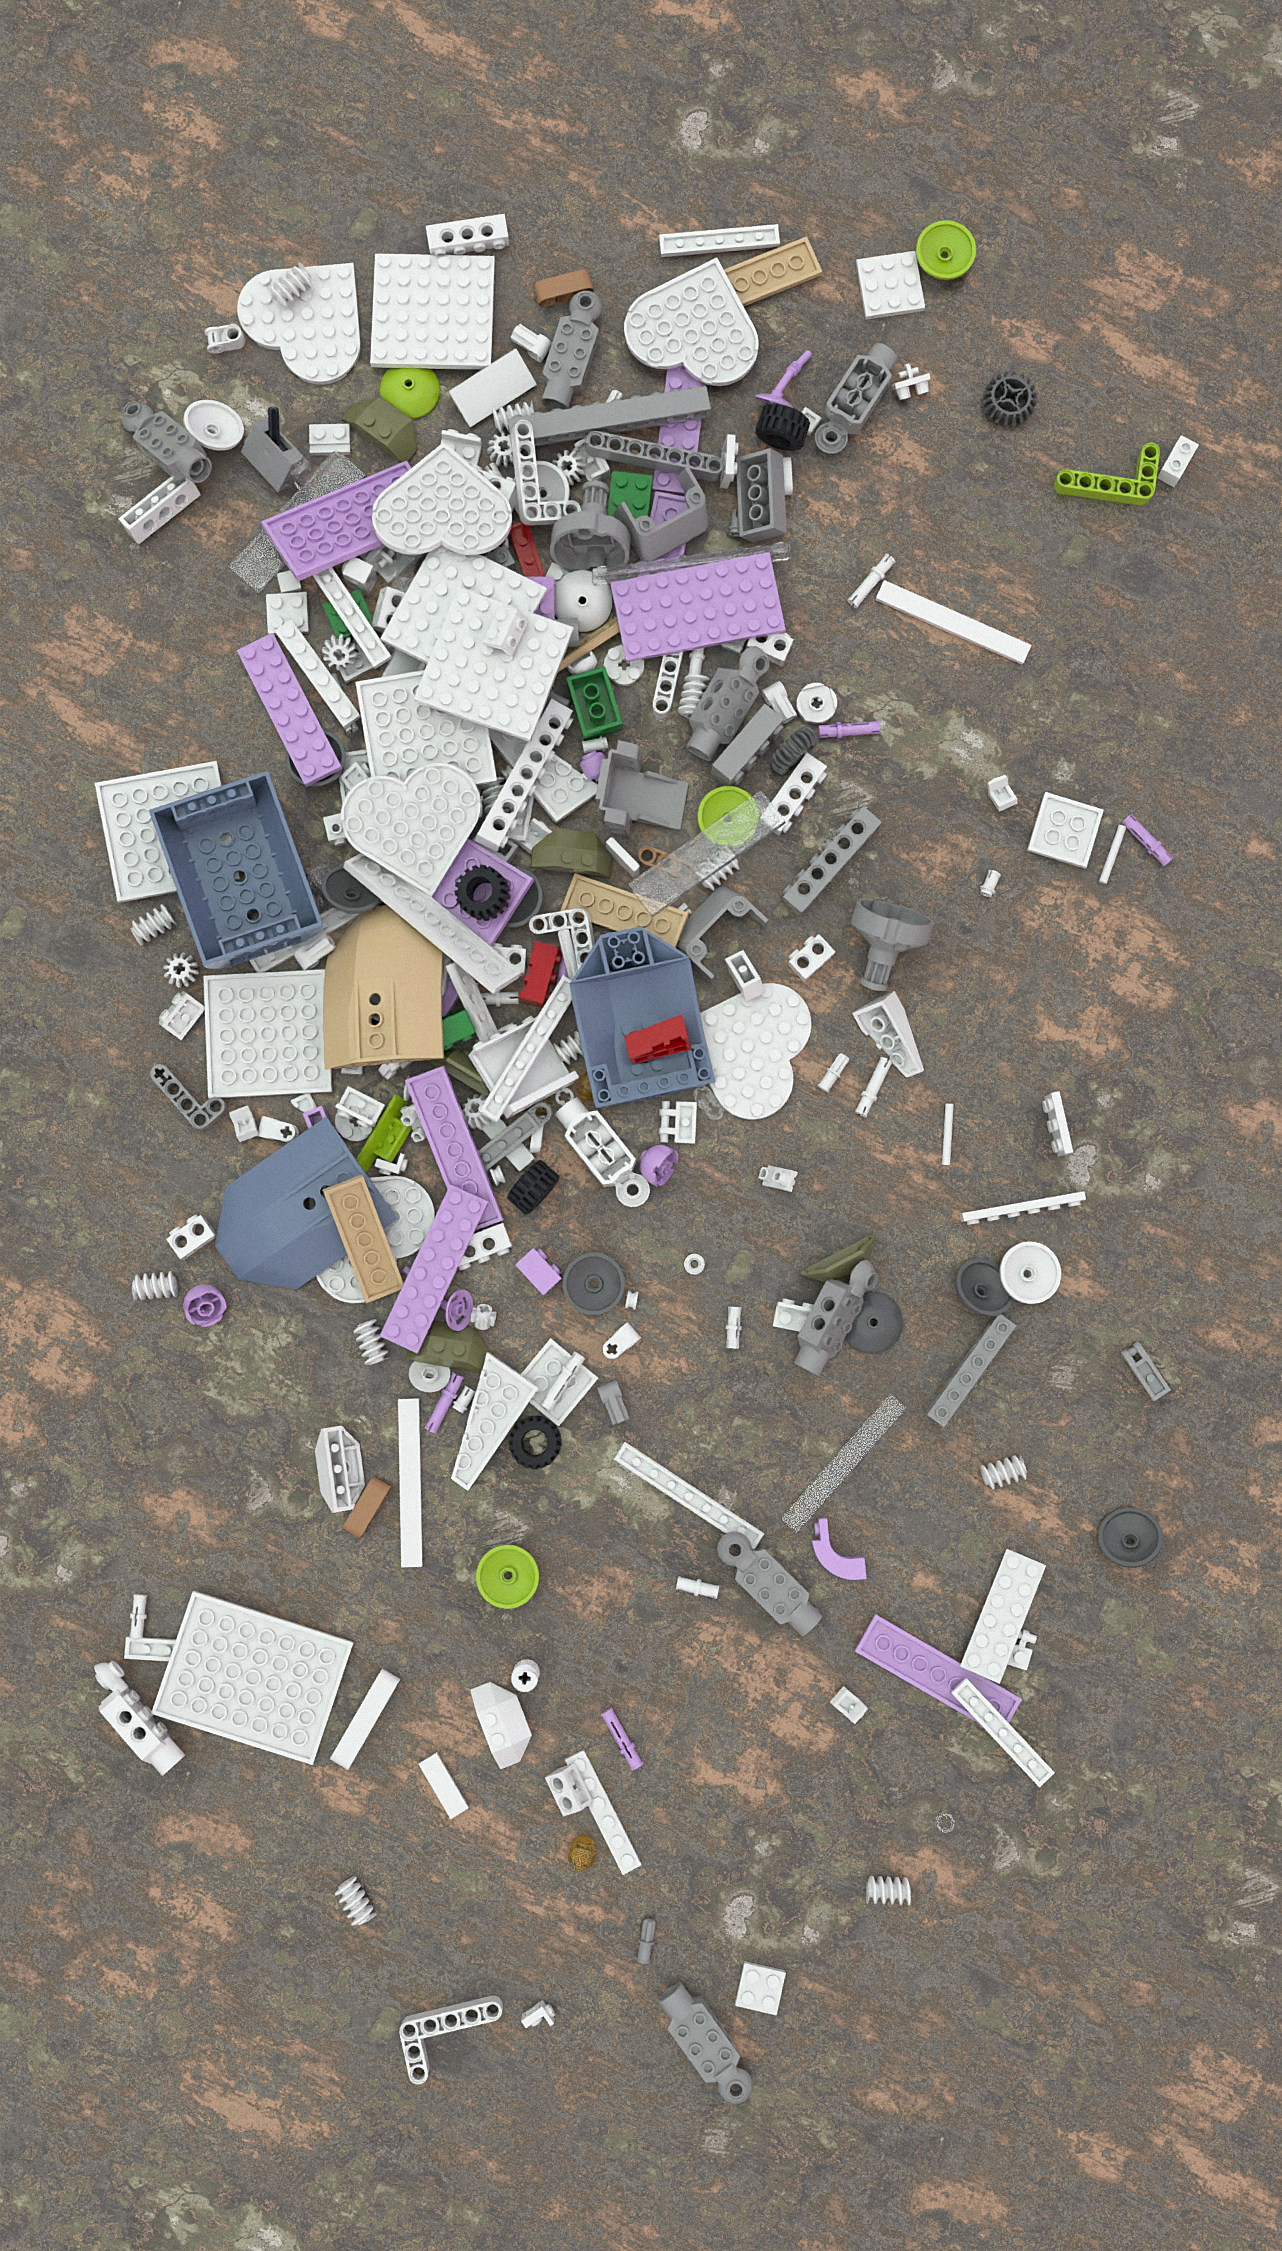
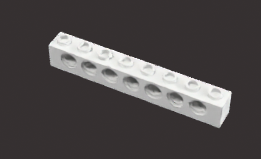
M553 699L550 700L537 724L531 742H527L476 836V842L495 852L498 851L499 847L504 848L509 839L506 836L509 829L514 830L518 822L515 819L518 812L522 814L528 804L525 802L527 796L532 797L537 787L534 785L536 779L541 780L546 771L543 766L546 762H551L555 754L552 751L554 746H559L564 738V735L561 734L564 728L569 729L573 718H571L573 710ZM549 723H554V724H556V725L558 726V728H557V729L551 728V727L549 726ZM540 740H546L549 745H542ZM535 756L539 758L540 762H533L530 757ZM527 773L531 779H524L521 774ZM518 790L522 795L515 796L512 791ZM509 807L512 813H505L502 808ZM500 824L503 830L498 831L493 825Z

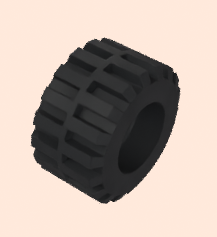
M768 404L762 409L755 434L764 443L774 448L796 451L800 450L804 445L810 422L803 413L792 407L781 404Z
M475 865L472 866L473 870L471 871L467 868L465 870L466 874L464 876L461 874L458 877L461 880L460 883L456 882L455 885L458 890H455V895L458 897L456 899L462 910L477 920L482 918L487 921L489 917L497 918L496 914L504 912L502 909L504 906L508 907L507 899L511 898V895L508 893L511 890L507 880L490 866L480 865L479 868ZM483 883H491V896L484 902H474L475 889Z
M538 1160L511 1188L507 1199L527 1215L546 1198L558 1183L560 1176L542 1160Z
M530 1416L522 1419L515 1425L509 1436L511 1455L519 1465L521 1464L525 1468H544L550 1465L560 1452V1432L555 1424L542 1416ZM539 1430L545 1434L548 1443L544 1452L532 1455L524 1449L523 1438L527 1432Z

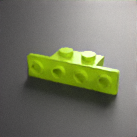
M396 1094L389 1102L372 1134L357 1156V1161L365 1172L369 1171L377 1155L392 1163L412 1129L411 1126H406L399 1120L402 1115L400 1110L408 1105V1101H405Z

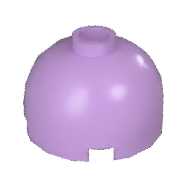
M655 1145L645 1150L640 1156V1171L644 1179L656 1187L664 1185L674 1172V1169H671L673 1162L676 1164L678 1162V1152L665 1145Z
M206 1284L197 1285L190 1289L183 1302L186 1318L191 1324H199L201 1327L211 1326L220 1321L227 1307L221 1292L216 1287Z

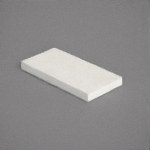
M515 348L449 390L448 393L468 427H472L492 414V408L498 410L537 384Z

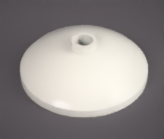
M214 400L196 401L189 405L184 413L183 424L185 430L197 438L200 445L205 448L221 451L229 450L237 446L243 437L244 426L241 418L233 409L221 402Z
M536 461L540 502L569 501L570 487L563 471L552 463ZM522 469V474L530 477V472L527 469ZM525 489L524 494L532 498V492ZM542 491L547 492V495L544 498L541 497ZM517 500V502H516L514 508H515V510L517 511V513L519 514L518 500ZM546 509L547 515L554 517V512L551 509ZM526 510L528 517L535 518L533 511Z
M587 570L573 571L565 575L557 583L554 589L555 615L557 619L577 618L578 632H589L597 629L610 615L613 603L612 593L606 581L598 574ZM580 597L586 598L585 604L579 603Z
M1023 1242L1010 1248L1004 1255L1000 1264V1279L1004 1289L1012 1298L1022 1303L1036 1304L1049 1299L1056 1292L1061 1280V1267L1057 1257L1048 1247L1037 1242ZM1024 1271H1028V1278L1024 1276Z

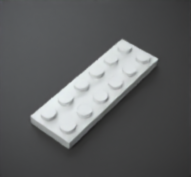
M1006 1549L960 1667L1000 1684L1046 1565Z

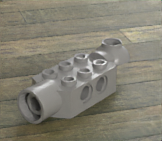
M584 290L575 294L569 306L571 315L560 317L542 372L543 383L546 387L541 402L552 410L557 408L562 410L568 409L572 396L582 393L599 341V329L593 321L600 316L602 303L601 299L591 291ZM589 303L590 306L583 307L581 306V304Z
M875 343L867 356L857 355L827 401L824 415L828 422L822 424L815 433V442L821 451L828 454L840 452L847 444V434H859L888 389L892 377L890 371L897 361V355L888 346ZM827 438H832V439H834L835 441H834V442H829V441L827 440Z
M137 401L126 404L123 409V426L126 430L135 431L133 439L144 455L176 481L188 478L193 483H200L207 479L212 470V463L206 457L207 454L197 438L163 411L153 414L151 407Z
M757 646L745 649L740 658L739 670L718 668L689 719L694 733L686 748L694 755L711 761L720 743H731L759 693L756 681L769 668L767 655Z
M862 1260L854 1267L851 1272L849 1285L834 1279L825 1282L797 1336L801 1349L793 1363L820 1376L828 1359L835 1357L837 1352L840 1351L842 1342L847 1333L850 1332L856 1315L861 1311L864 1302L863 1295L866 1289L872 1290L878 1282V1274L869 1260Z
M733 1531L721 1537L717 1547L718 1556L725 1564L736 1566L735 1580L779 1624L788 1622L802 1637L810 1632L820 1621L822 1614L808 1601L809 1592L764 1547L752 1550L751 1542L744 1534ZM732 1544H738L741 1548L737 1555L729 1553V1547Z
M681 1982L674 1984L658 1999V2003L669 2017L667 2021L669 2032L706 2083L718 2082V2091L726 2102L740 2104L746 2101L752 2093L753 2081L745 2070L736 2067L740 2058L739 2048L702 1996L691 1997ZM733 2084H739L741 2086L740 2090L733 2091L730 2089V2087Z

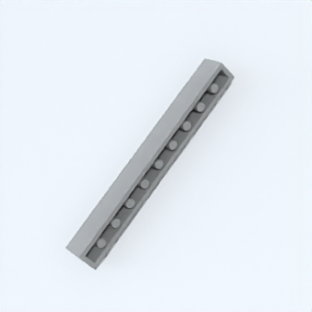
M693 386L686 390L674 389L668 393L655 392L650 396L644 397L636 395L625 400L614 399L607 403L595 402L583 407L576 405L571 407V409L562 410L557 408L546 413L534 412L528 416L515 415L508 419V431L511 441V430L520 420H527L533 428L534 445L540 446L587 438L588 434L592 431L613 434L710 418L711 407L707 387ZM517 428L520 435H526L524 429Z

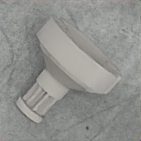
M593 480L584 483L582 486L583 504L581 511L561 517L552 528L550 554L556 564L566 571L587 570L602 577L620 571L629 560L631 536L629 530L622 522L610 515L607 516L606 503L609 498L610 488L604 482Z
M875 899L857 900L851 923L870 943L867 956L869 961L865 974L861 976L860 983L871 990L887 991L889 985L887 981L891 968L895 965L898 953L927 945L934 927V921L918 911L894 905L890 902Z

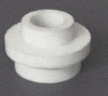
M691 1254L684 1261L686 1271L694 1275L702 1272L705 1266L704 1259L698 1254ZM696 1260L698 1267L692 1268L690 1265L691 1261Z

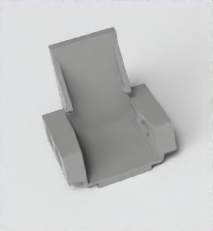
M618 740L617 750H610L608 759L602 758L595 797L601 813L605 814L604 822L608 832L629 836L632 821L681 831L689 783L651 771L641 773L643 756L640 746Z

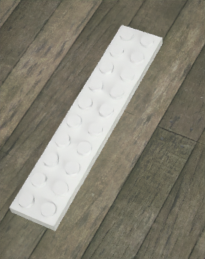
M362 853L345 861L343 866L345 870L491 993L495 994L519 978L521 972L430 895Z

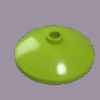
M949 220L932 223L922 231L916 245L917 260L922 269L935 278L943 280L958 278L965 274L974 262L976 256L974 237L960 223ZM944 254L947 258H942L941 255Z
M389 368L381 380L380 395L414 420L426 416L435 408L440 396V385L436 374L431 368ZM411 382L412 385L407 387L405 386L406 383Z
M723 786L710 791L703 798L698 809V824L701 832L709 841L723 847H734L746 842L754 834L759 821L758 807L754 799L746 791L734 786ZM727 816L731 818L729 823L724 821V818Z
M500 1545L489 1550L479 1562L476 1571V1583L479 1592L490 1604L504 1609L516 1608L525 1604L534 1595L539 1583V1570L536 1561L525 1549L515 1545ZM510 1571L512 1578L507 1579L504 1575L505 1572Z

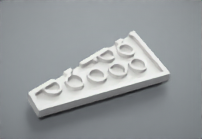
M488 728L491 744L513 769L528 741ZM555 754L551 762H546L543 766L546 771L541 780L536 779L534 783L537 787L533 796L556 824L594 798L598 786L592 780H588L584 773H579ZM535 756L530 757L533 762H540L539 758ZM521 774L524 779H531L529 774Z
M487 1352L479 1384L475 1392L462 1444L451 1477L453 1481L467 1491L476 1481L539 1388L489 1352Z

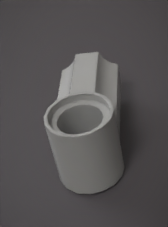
M617 1380L597 1387L603 1405H606L612 1424L614 1425L629 1419Z

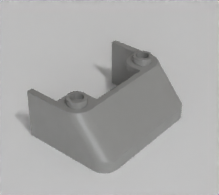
M689 466L677 477L685 492V503L689 509L658 526L648 516H640L634 519L625 502H622L613 512L616 519L622 522L629 530L631 536L630 543L643 562L650 563L703 534L708 529L709 520L705 495Z
M727 887L717 888L687 919L676 948L690 957L691 966L710 984L714 980V975L700 963L706 955L707 948L699 938L716 920L728 910L736 917H742L748 913L763 928L768 923V919L746 898Z

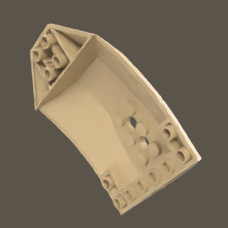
M388 905L376 906L368 912L360 913L335 943L336 948L328 954L323 993L325 1069L443 1059L442 974L444 952ZM374 994H379L381 997L378 1005L371 1004L370 1000ZM378 1014L380 1022L377 1025H373L371 1019L374 1015Z

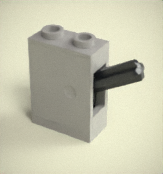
M269 407L268 418L262 421L258 420L252 424L249 436L244 440L241 453L277 492L292 487L305 458L280 432L279 409L277 407Z

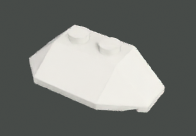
M343 1426L323 1428L320 1431L315 1448L320 1493L332 1513L352 1510L365 1486L360 1444Z
M487 1682L470 1689L478 1719L499 1768L503 1769L520 1762L532 1734L517 1695L492 1682Z

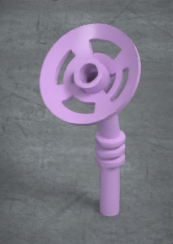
M807 350L797 361H793L786 368V373L775 387V390H772L771 394H757L755 398L768 404H781L792 407L790 403L782 398V391L791 378H794L801 371V367L811 358L812 353Z
M406 1266L401 1272L407 1277L411 1269ZM461 1289L454 1292L448 1302L443 1299L440 1307L446 1311L448 1326L452 1330L461 1331L469 1324L474 1305L471 1294ZM461 1316H464L462 1321L459 1324H457L456 1320H458Z

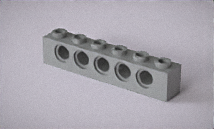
M864 806L860 811L856 809L850 815L849 819L851 821L847 825L842 824L836 831L837 837L833 841L829 839L822 847L824 851L821 855L816 854L810 860L809 864L811 866L807 870L802 869L796 876L798 881L793 886L789 884L782 892L784 894L782 901L799 916L805 912L880 827L882 822ZM859 826L862 829V833H853L852 827ZM846 841L849 848L841 849L838 842ZM833 856L836 862L828 864L825 861V857ZM819 871L822 874V878L814 879L811 873ZM806 886L809 889V893L803 895L799 893L798 888Z
M1003 1315L993 1317L924 1414L938 1425L945 1427L1017 1325Z

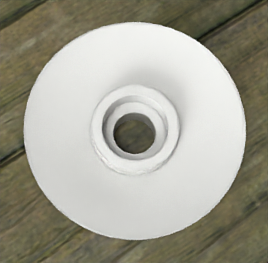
M414 1361L409 1369V1379L412 1385L421 1391L436 1392L448 1384L450 1369L449 1367Z

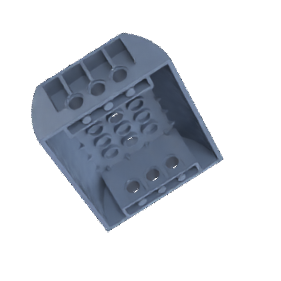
M268 771L149 810L204 967L210 969L228 968L305 942L322 930L323 923ZM224 834L232 836V841L229 844H223L220 841ZM243 872L246 875L243 882H236L234 880L236 873ZM251 910L259 912L257 920L252 921L248 919L247 916Z

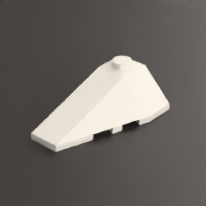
M895 991L878 997L852 1013L862 1032L866 1036L869 1034L877 1043L876 1046L879 1049L882 1048L890 1056L889 1060L893 1062L906 1078L924 1071L904 1007Z

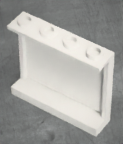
M530 1016L522 1021L523 1024L519 1026L514 1024L505 1030L506 1033L501 1035L498 1032L489 1038L490 1041L486 1043L480 1041L472 1047L473 1050L468 1056L490 1092L537 1017L533 1018V1016ZM549 1039L503 1111L507 1119L572 1085L579 1078L576 1071L569 1073Z

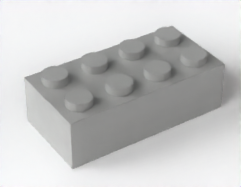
M769 448L736 458L740 537L753 543L787 534L783 455Z
M764 704L712 764L711 775L724 786L737 787L743 780L744 772L746 770L750 772L756 764L757 757L759 755L762 757L768 751L771 741L775 742L781 736V731L784 728L782 726L784 719L768 705Z

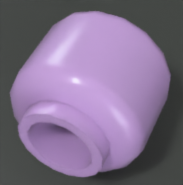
M594 750L581 757L580 767L588 780L595 779L597 782L599 780L602 758H606L602 752Z

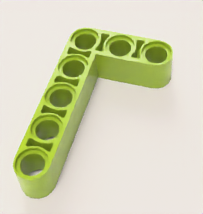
M1147 443L1143 446L1137 459L1135 479L1066 469L1058 473L1053 484L1054 489L1057 493L1144 506L1150 501L1155 492L1160 449L1155 443ZM1145 452L1151 453L1153 457H1147ZM1142 472H1148L1150 477L1144 476ZM1060 479H1065V480H1067V481H1068V484H1067V485L1062 484V483L1060 482ZM1080 482H1085L1088 485V487H1082L1080 485ZM1100 485H1105L1108 490H1102ZM1120 488H1125L1128 493H1122ZM1139 491H1145L1148 496H1142Z

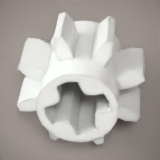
M480 1304L477 1308L472 1309L470 1322H475L476 1328L486 1330L490 1326H494L496 1312H492L491 1306Z

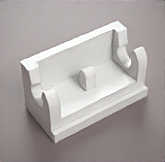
M587 438L574 444L575 448L573 450L577 452V456L581 455L583 457L582 462L586 464V467L582 470L585 472L588 481H601L610 477V468L606 460L590 456L586 452ZM596 442L590 443L593 446H598Z

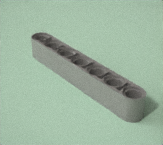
M592 431L586 439L585 450L590 456L679 475L689 466L695 478L707 481L718 480L724 467L722 459L714 455L614 434ZM591 442H598L599 445H598V446H593V445L590 444V443H591ZM617 446L619 450H613L610 447ZM636 450L639 454H632L630 451ZM656 454L659 458L654 459L650 455ZM675 458L679 462L673 463L670 461V459ZM695 462L698 466L693 467L689 463ZM714 466L718 470L712 471L709 467Z

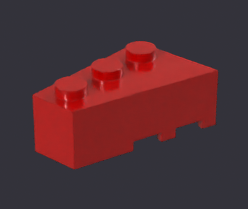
M535 941L528 963L527 974L524 977L523 989L519 994L520 1003L539 1008L544 1007L552 992H549L550 985L555 984L557 973L554 972L555 965L560 964L562 957L558 946Z
M682 1014L647 1028L632 1031L624 1036L632 1065L692 1050L687 1026Z

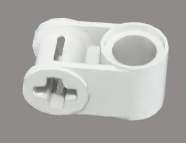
M230 324L205 329V335L208 337L209 345L207 346V351L209 353L217 354L224 351L238 350L245 345V337L238 325ZM233 335H238L236 339H231Z
M262 1116L258 1130L259 1135L257 1136L284 1142H290L299 1136V1130L295 1125ZM285 1130L292 1131V1135L287 1136L284 1134Z
M627 1322L605 1342L603 1354L608 1359H616L625 1350L632 1347L641 1336ZM609 1344L611 1346H617V1353L615 1355L613 1353H607V1346Z

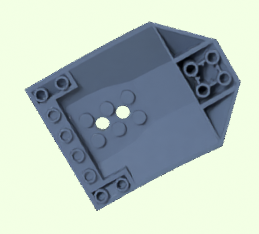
M641 926L600 935L570 982L576 1024L595 1109L666 1096L716 1082L700 1016L690 957ZM682 1014L687 1026L692 1050L653 1059L648 1063L632 1065L624 1036L632 1031L647 1028Z
M325 1117L225 1188L215 1247L238 1280L297 1290L347 1255L327 1200L321 1195V1188L328 1185L331 1187L362 1174L383 1229L398 1218L332 1123ZM308 1197L313 1198L316 1202L315 1207L311 1210L306 1209L303 1205L304 1200Z

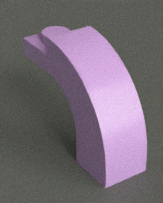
M818 1517V1523H814L815 1536L819 1535V1539H811V1544L821 1564L832 1574L844 1579H867L865 1558L863 1556L844 1557L835 1553L829 1542L827 1518Z

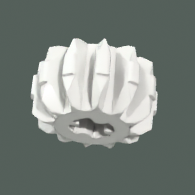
M503 431L501 437L495 434L494 440H489L490 447L487 449L488 454L491 455L490 460L492 462L496 461L498 467L504 463V467L507 468L509 462L514 465L509 434L505 436Z
M565 450L564 456L558 453L557 457L559 460H553V464L563 471L571 486L574 485V479L580 482L581 479L578 476L585 475V472L581 469L586 467V464L582 462L583 457L581 455L577 456V452L574 450L571 453ZM567 465H570V467H572L570 471H568V469L566 468Z
M342 634L339 635V639L332 635L331 641H325L326 647L322 648V652L325 654L323 659L324 661L330 660L328 663L329 667L336 664L337 670L340 669V665L347 669L348 663H354L353 657L357 656V652L354 650L356 645L355 643L350 644V637L343 640ZM337 649L342 650L341 655L337 654Z
M175 953L173 954V961L170 958L167 959L170 966H163L168 971L164 976L170 978L169 983L171 985L176 982L178 988L182 986V983L188 987V980L190 979L192 982H195L196 979L192 976L199 974V971L195 970L198 967V963L193 962L194 958L192 956L187 957L185 953H182L179 958ZM185 968V971L177 972L178 969Z
M474 1094L473 1099L467 1098V1104H462V1112L467 1124L472 1129L477 1127L482 1130L483 1125L489 1126L490 1119L478 1113L487 1099L483 1094L480 1097Z

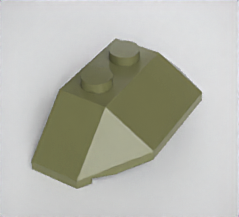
M381 396L353 403L342 417L343 422L350 424V427L399 463L404 461L409 463L417 452L413 420Z
M556 828L532 847L530 868L610 878L612 857L597 834Z
M456 1049L444 1052L443 1059L426 1060L436 1068L445 1065L448 1075L481 1095L483 1094L488 1097L491 1093L468 1055L470 1053L464 1049L461 1052Z
M872 1233L799 1273L803 1277L823 1283L830 1279L844 1282L846 1281L845 1276L851 1274L859 1262L869 1260L876 1236Z
M434 1321L419 1353L408 1349L406 1360L481 1373L486 1354L491 1352L475 1328L465 1327L461 1331H455L447 1323Z

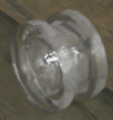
M941 1812L935 1817V1825L941 1832L948 1833L953 1830L955 1820L949 1813ZM942 1817L950 1818L948 1821L949 1826L946 1828L944 1825L940 1827Z

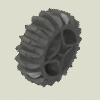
M1007 371L1004 377L999 373L996 379L992 378L990 384L986 385V392L983 394L985 399L983 406H987L985 413H991L990 420L997 418L996 424L1003 421L1004 427L1007 426L1008 422H1010L1012 427L1015 426L1016 422L1021 425L1024 419L1028 420L1030 414H1033L1034 407L1037 404V400H1035L1037 393L1033 392L1035 389L1034 385L1029 386L1030 379L1024 381L1023 374L1020 377H1016V371L1013 372L1012 376ZM1000 389L1001 397L998 401H995L994 394ZM1024 397L1025 406L1019 409V401Z
M803 726L776 750L770 758V765L780 775L788 773L800 763L806 753L812 751L818 743L819 737L813 729Z

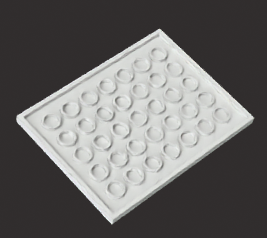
M193 1590L151 1714L313 1765L353 1641Z

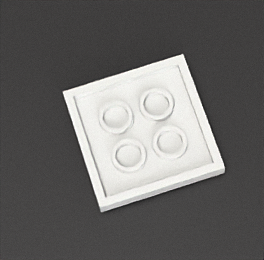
M915 251L856 260L865 320L925 310Z
M1045 792L1027 851L1085 869L1104 810Z
M550 1338L521 1375L539 1387L530 1403L557 1426H560L598 1377L581 1364L576 1372V1377L572 1378L552 1411L542 1406L540 1403L562 1372L561 1368L566 1366L572 1356Z

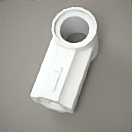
M521 324L515 327L511 335V341L525 349L537 362L543 361L552 345V342L547 337L541 334L536 335Z
M780 681L761 690L767 705L771 706L784 719L783 724L788 723L797 716Z
M324 933L311 944L304 945L296 950L293 955L303 970H311L319 964L320 959L336 948L335 942L327 933Z

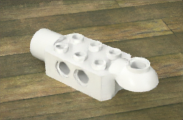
M578 1097L562 1106L555 1116L567 1129L565 1134L566 1140L603 1187L615 1186L619 1201L626 1206L637 1207L643 1204L648 1199L650 1193L649 1184L642 1175L633 1173L636 1164L635 1157L598 1111L589 1112ZM630 1186H637L639 1192L637 1195L631 1196L627 1193Z
M111 1661L110 1663L94 1665L97 1681L105 1689L113 1691L101 1702L102 1704L99 1706L100 1713L142 1761L152 1764L163 1776L185 1754L170 1738L166 1726L162 1722H157L153 1717L154 1715L151 1714L152 1710L148 1706L144 1707L139 1701L140 1696L134 1690L128 1688L129 1686L121 1678L124 1676V1671L116 1662Z

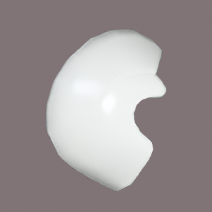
M589 651L568 665L567 668L572 675L591 671L596 668L597 658L592 651Z

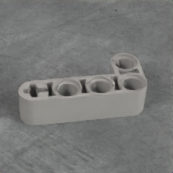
M162 1064L152 1067L150 1071L152 1080L195 1128L202 1131L207 1130L227 1113L228 1105L223 1099L212 1097L201 1105L171 1069ZM160 1070L163 1071V1075L169 1081L166 1082L164 1079L160 1078V1074L158 1072ZM178 1085L179 1092L172 1095L170 1092L171 1087ZM187 1100H191L193 1103L190 1110L184 1109V1103ZM221 1102V1110L214 1112L212 1108L214 1103ZM204 1115L206 1122L204 1125L199 1126L197 1118Z

